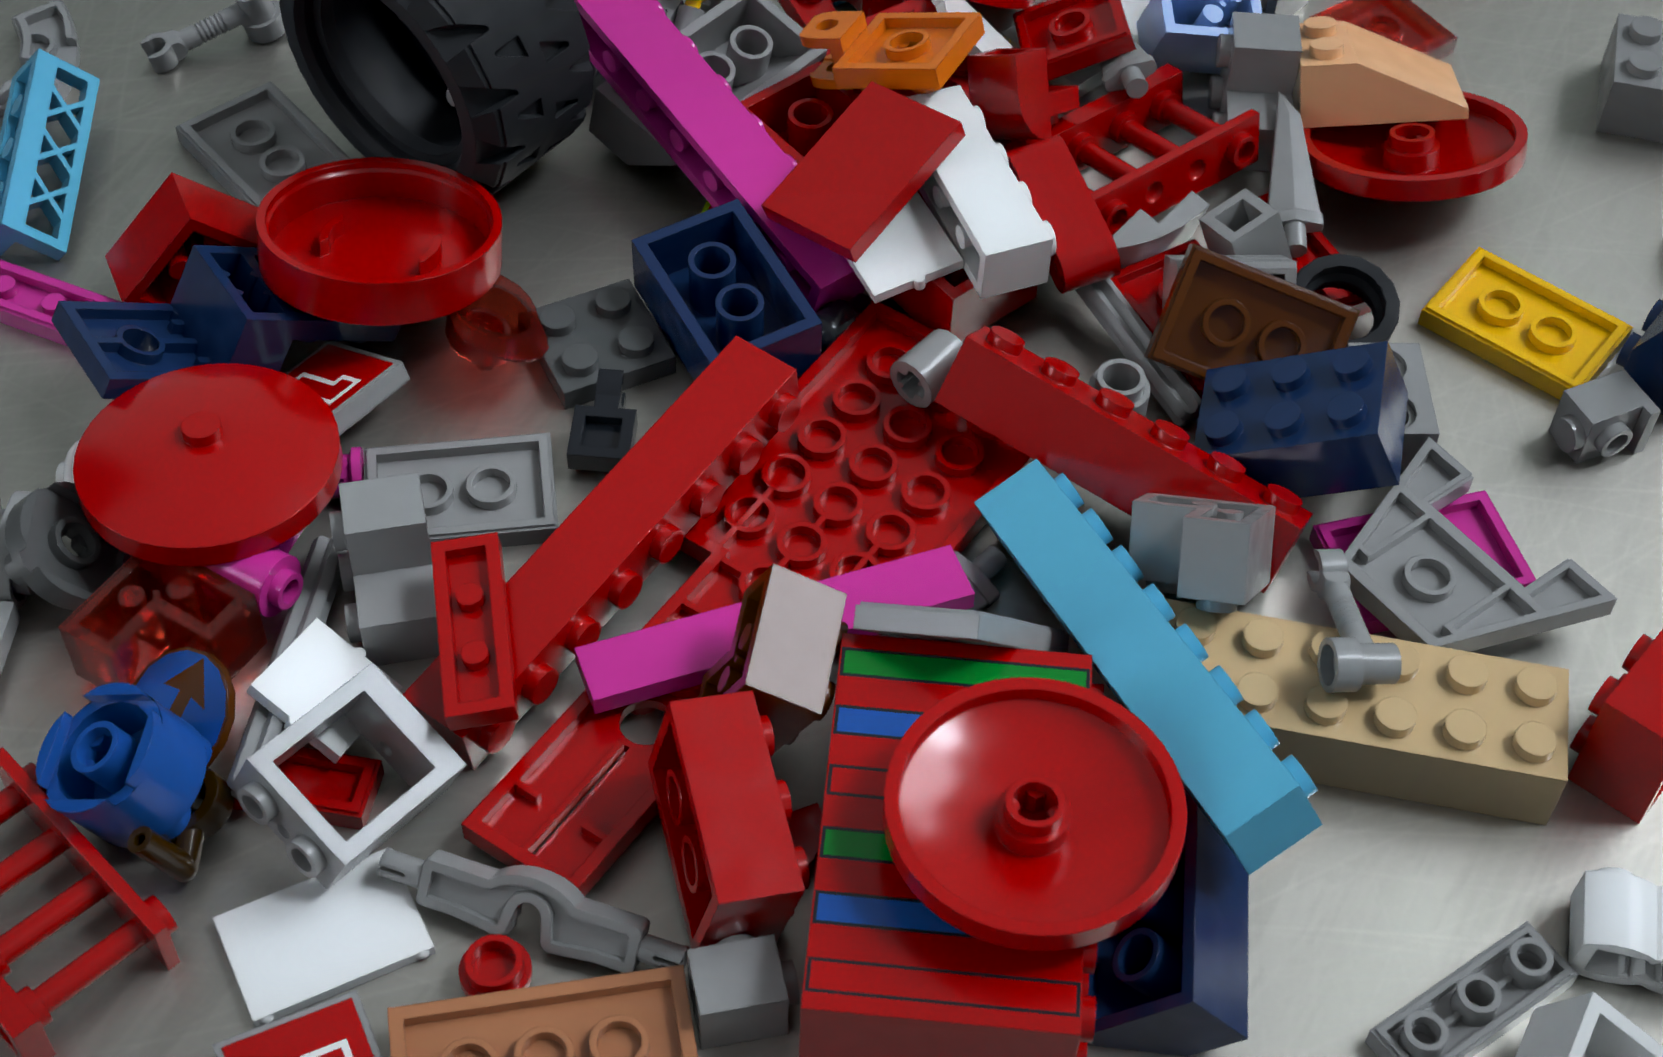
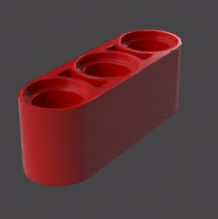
M1057 135L1007 151L1009 167L1018 181L1026 183L1034 208L1042 221L1047 220L1054 230L1057 250L1056 254L1051 256L1049 274L1061 294L1120 275L1121 262L1114 238L1062 137Z

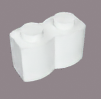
M1618 867L1585 870L1570 896L1568 963L1579 975L1612 984L1642 985L1651 991L1663 994V886H1656L1650 881L1634 876L1630 871Z

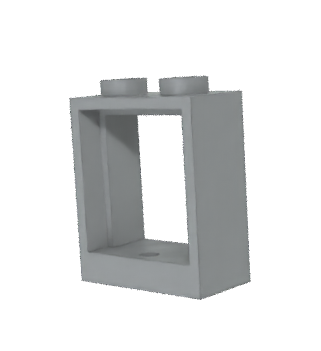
M372 662L248 757L231 786L237 791L238 801L246 814L258 824H267L286 845V853L292 864L305 876L315 877L328 890L447 791L467 764ZM343 715L411 787L347 841L340 836L278 768L280 764Z

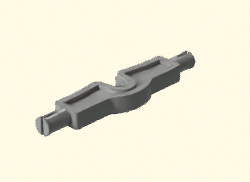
M389 847L384 851L380 859L379 866L381 867L377 871L378 876L418 888L416 902L419 905L452 915L488 933L508 934L517 925V917L521 913L523 903H530L540 912V944L547 953L593 962L623 973L632 972L640 962L656 968L683 964L684 968L686 966L687 949H690L688 945L684 946L648 934L650 920L648 918L585 898L574 884L553 871L530 865H514L497 869L442 850H436L426 860H422L395 851Z

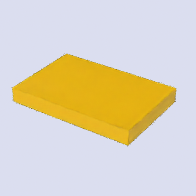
M1481 247L1477 248L1424 306L1418 320L1419 325L1559 400L1564 390L1595 380L1624 346L1633 329V326Z

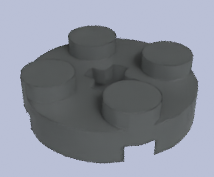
M54 482L48 488H37L15 504L7 517L5 541L9 554L4 560L7 575L14 583L22 587H30L38 596L60 608L72 610L78 614H87L123 589L130 581L134 569V564L131 561L134 556L115 548L93 529L82 510L75 483ZM67 536L71 539V549L78 556L73 555L67 550L63 544L62 537Z

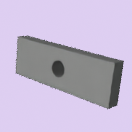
M1527 921L1372 1028L1368 1033L1365 1043L1378 1057H1473L1531 1016L1534 1008L1548 1004L1569 989L1579 974Z

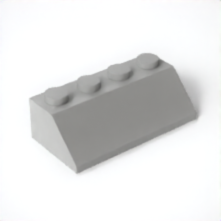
M724 0L680 30L683 35L688 36L694 42L699 54L713 71L727 80L732 93L739 101L822 60L828 50L802 46L799 33L803 28L770 0ZM607 81L599 85L595 90L589 132L627 165L675 166L674 160Z

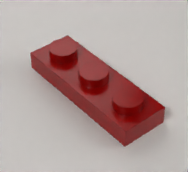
M498 532L430 542L444 717L449 731L519 720L502 545Z

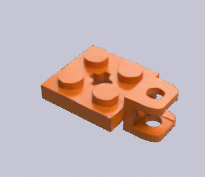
M833 11L814 16L799 33L802 46L813 49H830L831 54L824 57V61L820 66L810 73L812 85L816 88L860 89L863 91L872 81L888 89H911L912 92L917 94H927L940 90L984 35L985 30L981 12L878 13L867 26L864 11Z

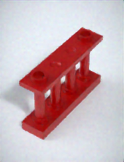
M1167 63L1157 68L1154 73L1146 78L1148 91L1143 97L1131 98L1125 89L1112 91L1058 118V123L1051 124L1052 137L1057 135L1062 137L1079 171L1090 167L1112 180L1111 183L1095 191L1089 190L1113 236L1140 209L1149 216L1154 217L1180 203L1191 191L1197 194L1259 161L1260 113L1250 109L1221 125L1183 104V71ZM1170 124H1174L1197 138L1177 146L1155 132ZM1014 140L1003 147L1007 152L1042 140ZM1132 145L1155 160L1135 168L1113 154Z
M2 747L0 748V777L5 788L0 791V825L23 810L43 833L0 862V897L61 854L83 876L82 879L0 936V1037L17 1057H54L56 1052L44 1030L47 1025L53 1022L51 1013L144 945L168 971L180 963V959L170 935L178 930V926L170 912L156 896L151 895L143 901L66 816L50 807L45 801L49 800L46 789L37 784L36 765L30 762L22 768ZM102 899L125 922V924L33 990L26 985L18 992H15L4 979L12 973L9 967L12 963Z

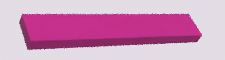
M951 545L817 581L847 594L842 621L848 625L847 633L878 635V633L853 629L856 604L860 605L861 601L963 610L974 607L975 592ZM742 602L574 648L575 662L594 714L700 685L703 675L731 650Z

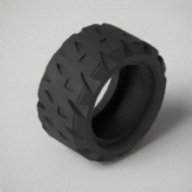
M574 0L279 1L288 44L302 76L330 120L365 158H403L440 165L473 179L493 195L569 137L584 121L586 116L585 108L590 105L593 97L594 71L589 61L588 50L590 45ZM447 89L449 90L453 102L455 104L454 107L451 106L446 99Z

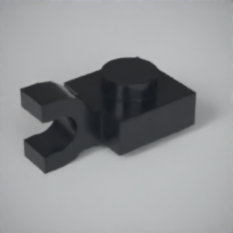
M599 368L594 406L575 405L566 453L568 469L610 472L634 446L638 426L637 409H625L626 393H622L624 370Z

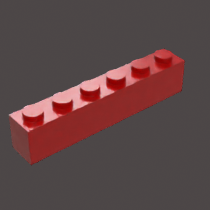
M984 326L966 336L934 401L1032 459H1038L1041 464L1056 473L1061 474L1063 472L1070 481L1131 516L1132 501L1146 493L1276 506L1270 583L1260 591L1262 593L1266 592L1313 513L1301 507L1303 502L1295 493L1277 484L1264 486L1245 475L1246 468L1233 457L1217 451H1213L1210 455L1189 443L1190 436L1177 425L1161 419L1156 420L1154 423L1133 410L1135 407L1134 403L1123 394L1108 388H1101L1099 391L1079 380L1080 373L1072 365L1055 357L1043 359L1025 349V341L1011 330L1000 326H992L991 328Z

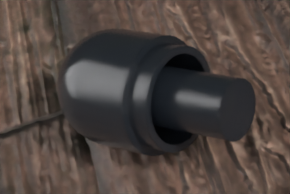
M858 293L848 302L844 300L829 302L816 312L822 321L821 355L872 302L866 294Z

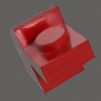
M997 48L967 56L970 101L972 106L977 105L981 109L985 118L986 129L993 139L1045 140L1051 138V124L1059 122L1058 114L1080 108L1078 85L1048 86L1046 48Z

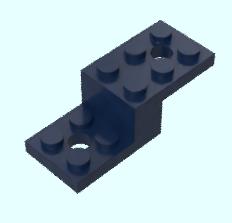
M193 245L171 303L58 301L51 320L102 399H115L127 390L155 376L197 365L239 363L280 371L293 340L307 343L317 340L351 341L354 343L395 341L402 326L348 324L303 312L280 299L266 285L259 270L257 247Z

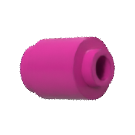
M275 547L242 560L218 565L199 566L200 577L208 582L212 592L265 617L276 616L283 610L291 608L298 600L303 588V576L301 575L299 560L295 556Z

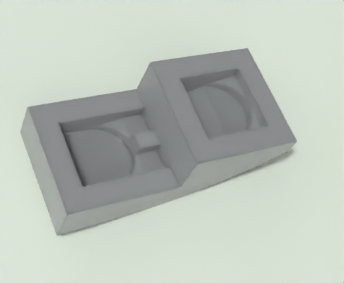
M1191 191L1159 223L1140 209L1113 235L1119 252L1121 269L1188 241L1200 223L1199 218L1206 213L1210 205L1195 192Z

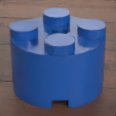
M115 682L92 689L83 695V697L91 702L84 706L74 717L64 711L54 722L42 743L36 763L37 784L46 789L49 800L45 801L57 812L107 843L117 847L128 848L127 841L130 834L140 826L149 827L167 840L177 837L190 821V807L200 791L205 777L206 766L212 755L211 743L195 727L137 686L124 682Z

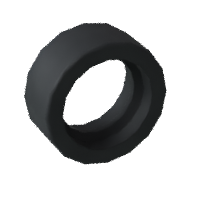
M1338 253L1318 257L1299 270L1296 285L1313 292L1330 287L1348 290L1359 296L1371 309L1374 321L1369 333L1364 337L1348 340V342L1376 343L1389 341L1399 321L1400 300L1394 283L1380 267L1361 257Z

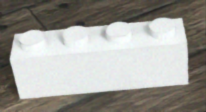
M960 85L943 88L927 94L908 96V98L962 123L966 136L921 186L919 191L932 214L963 258V269L980 299L1047 283L1051 256H1054L1057 250L1054 230L1047 220L1042 221L1034 208L1026 183L1018 181L1012 172L1003 145L995 143L986 129L985 118L981 109L977 105L972 106Z

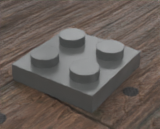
M630 279L520 313L521 330L565 410L575 407V405L595 400L599 368L624 370L622 391L676 373V356Z

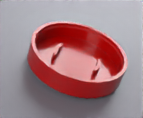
M368 157L346 159L314 166L288 177L273 187L260 202L256 213L259 270L266 285L275 295L291 306L308 314L336 322L368 326L412 324L440 318L457 312L484 296L497 281L502 268V214L497 201L482 185L452 169L428 162L403 158Z

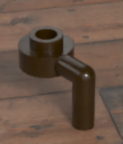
M206 767L202 786L190 807V821L181 834L175 837V842L172 843L147 826H140L128 838L127 847L129 851L179 882H188L194 879L199 871L204 840L214 835L226 824L233 810L235 798L231 795L232 789L227 785V780Z

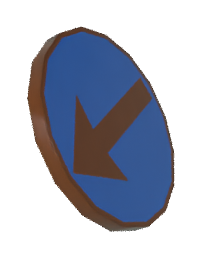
M188 646L168 650L150 662L133 685L195 727L211 743L212 755L206 766L210 767L226 745L235 719V689L229 671L214 654Z

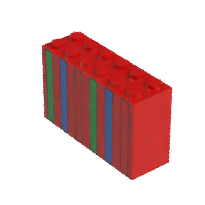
M852 633L842 634L801 1000L799 1057H1087L1088 1043L1093 1042L1096 1020V997L1088 996L1089 974L1095 973L1098 942L1079 948L1059 951L1020 950L977 939L945 922L916 897L898 872L886 843L883 828V800L889 763L898 743L916 719L937 702L975 684L1013 677L1054 679L1076 684L1104 695V684L1092 683V655Z

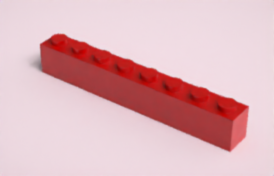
M736 335L507 581L506 593L519 720L533 705L543 703L552 694L560 674L575 659L574 648L597 642L604 625L619 609L624 610L636 600L642 589L643 582L660 563H668L677 554L683 543L684 536L700 518L706 519L715 512L722 500L724 491L740 474L745 475L755 467L760 459L763 448L778 431L784 432L791 427L801 408L797 369ZM440 655L402 694L463 759L467 766L473 770L489 754H496L504 748L514 732L515 725L519 721L515 720L449 731L444 717Z

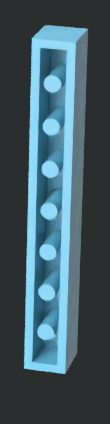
M1035 459L974 502L999 542L1068 634H1070L1083 654L1092 655V666L1121 705L1143 721L1163 743L1177 767L1184 789L1249 875L1323 825L1308 800V797L1318 790L1307 772L1292 754L1282 761L1279 760L1272 750L1280 745L1266 721L1256 709L1251 710L1245 715L1241 713L1236 705L1244 699L1233 681L1220 665L1208 672L1201 662L1209 658V655L1186 623L1177 629L1171 626L1169 621L1176 617L1164 596L1153 583L1142 590L1137 582L1144 578V575L1133 558L1122 545L1112 551L1109 549L1107 544L1114 540L1112 535L1092 508L1083 514L1080 513L1078 508L1084 502L1063 472L1052 478L1038 459Z

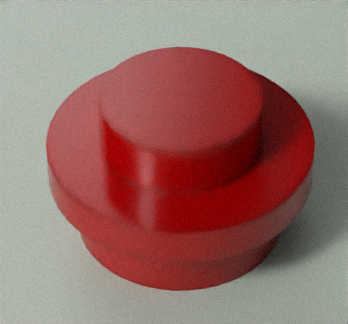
M501 934L486 935L473 942L462 956L458 969L460 985L466 996L529 987L533 974L531 958L527 950L517 941Z

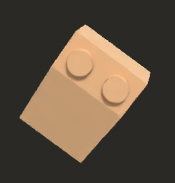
M1315 16L1300 23L1302 54L1292 97L1294 108L1301 115L1303 128L1468 119L1469 107L1450 64L1346 21H1336L1334 18L1327 16Z

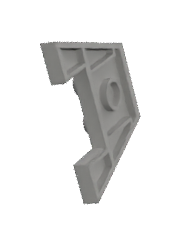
M1428 437L1400 476L1399 485L1391 488L1345 552L1348 573L1351 578L1350 590L1353 597L1397 638L1405 641L1471 652L1610 615L1617 601V598L1572 559H1566L1526 587L1519 583L1439 512L1440 509L1469 492L1474 477L1471 476L1472 473L1430 437Z

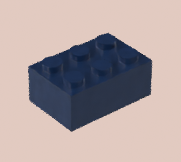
M739 199L631 240L634 286L693 380L706 369L736 335L797 369V377L803 375L821 356L822 321Z
M1388 341L1207 369L1194 445L1210 455L1213 451H1217L1233 457L1246 468L1245 475L1266 487L1268 484H1277L1285 487L1299 498L1396 486L1400 482L1408 390Z

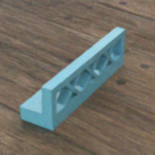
M38 49L12 77L0 132V256L14 242H17L59 261L67 253L100 79L41 49ZM55 78L80 90L78 102L69 105L65 103L54 85ZM58 120L71 140L70 145L58 148L45 128L46 123ZM49 163L62 183L61 189L49 192L36 172L37 167ZM41 208L53 227L52 236L26 225L28 211Z

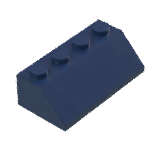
M1186 790L1187 828L1185 841L1175 874L1169 886L1158 902L1142 918L1116 935L1098 942L1095 973L1089 974L1088 996L1096 997L1095 1031L1093 1042L1088 1043L1090 1046L1189 1057L1248 1039L1249 874Z

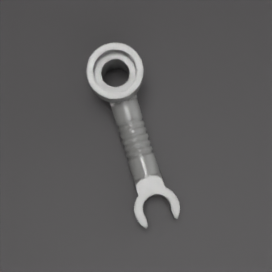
M236 0L237 3L218 11V13H214L213 16L210 15L209 18L200 20L199 23L196 22L194 25H190L178 32L169 30L165 33L151 34L144 38L140 44L155 72L164 73L173 69L180 60L184 59L188 51L202 45L203 42L206 43L208 40L216 38L217 35L220 36L222 33H226V31L243 25L251 41L259 44L270 43L285 33L279 2L277 0Z
M1314 549L1320 571H1307L1308 583L1311 590L1317 592L1318 597L1326 601L1340 634V637L1324 638L1319 647L1317 665L1323 689L1327 693L1357 692L1362 685L1396 684L1400 679L1402 669L1400 651L1395 643H1373L1350 590L1351 578L1348 573V563L1342 549Z

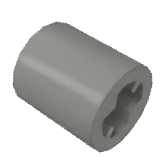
M936 329L892 364L890 377L898 393L915 407L925 408L932 404L963 342L947 330Z

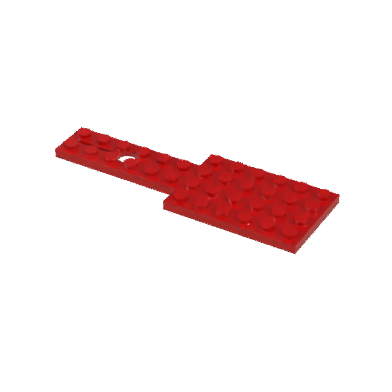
M872 301L798 379L801 408L791 427L784 432L778 431L763 448L760 459L755 467L745 475L740 474L724 491L722 500L715 512L706 519L700 518L684 536L679 550L702 562V564L642 629L742 602L745 590L773 563L812 580L819 581L951 545L954 552L957 551L961 554L987 523L974 502L1034 461V459L935 401L925 408L915 407L908 403L894 387L890 377V368L896 360L934 330L880 302L874 303ZM883 634L874 635V636H885V637H889L888 635H883ZM701 684L594 714L585 689L461 823L464 839L507 867L530 865L553 871L574 884L586 896L659 812L648 768V760L654 744L641 745L628 740L620 730L623 719L629 713L646 715L656 709L666 712L669 701L698 698ZM623 752H626L618 760V762L609 770V772L601 779V781L592 789V791L584 798V800L575 808V810L566 818V820L558 827V829L549 837V839L541 846V848L535 854H533L537 850V848L546 840V838L554 831V829L563 821V819L572 811V809L580 802V800L589 792V790L597 783V781L623 754Z

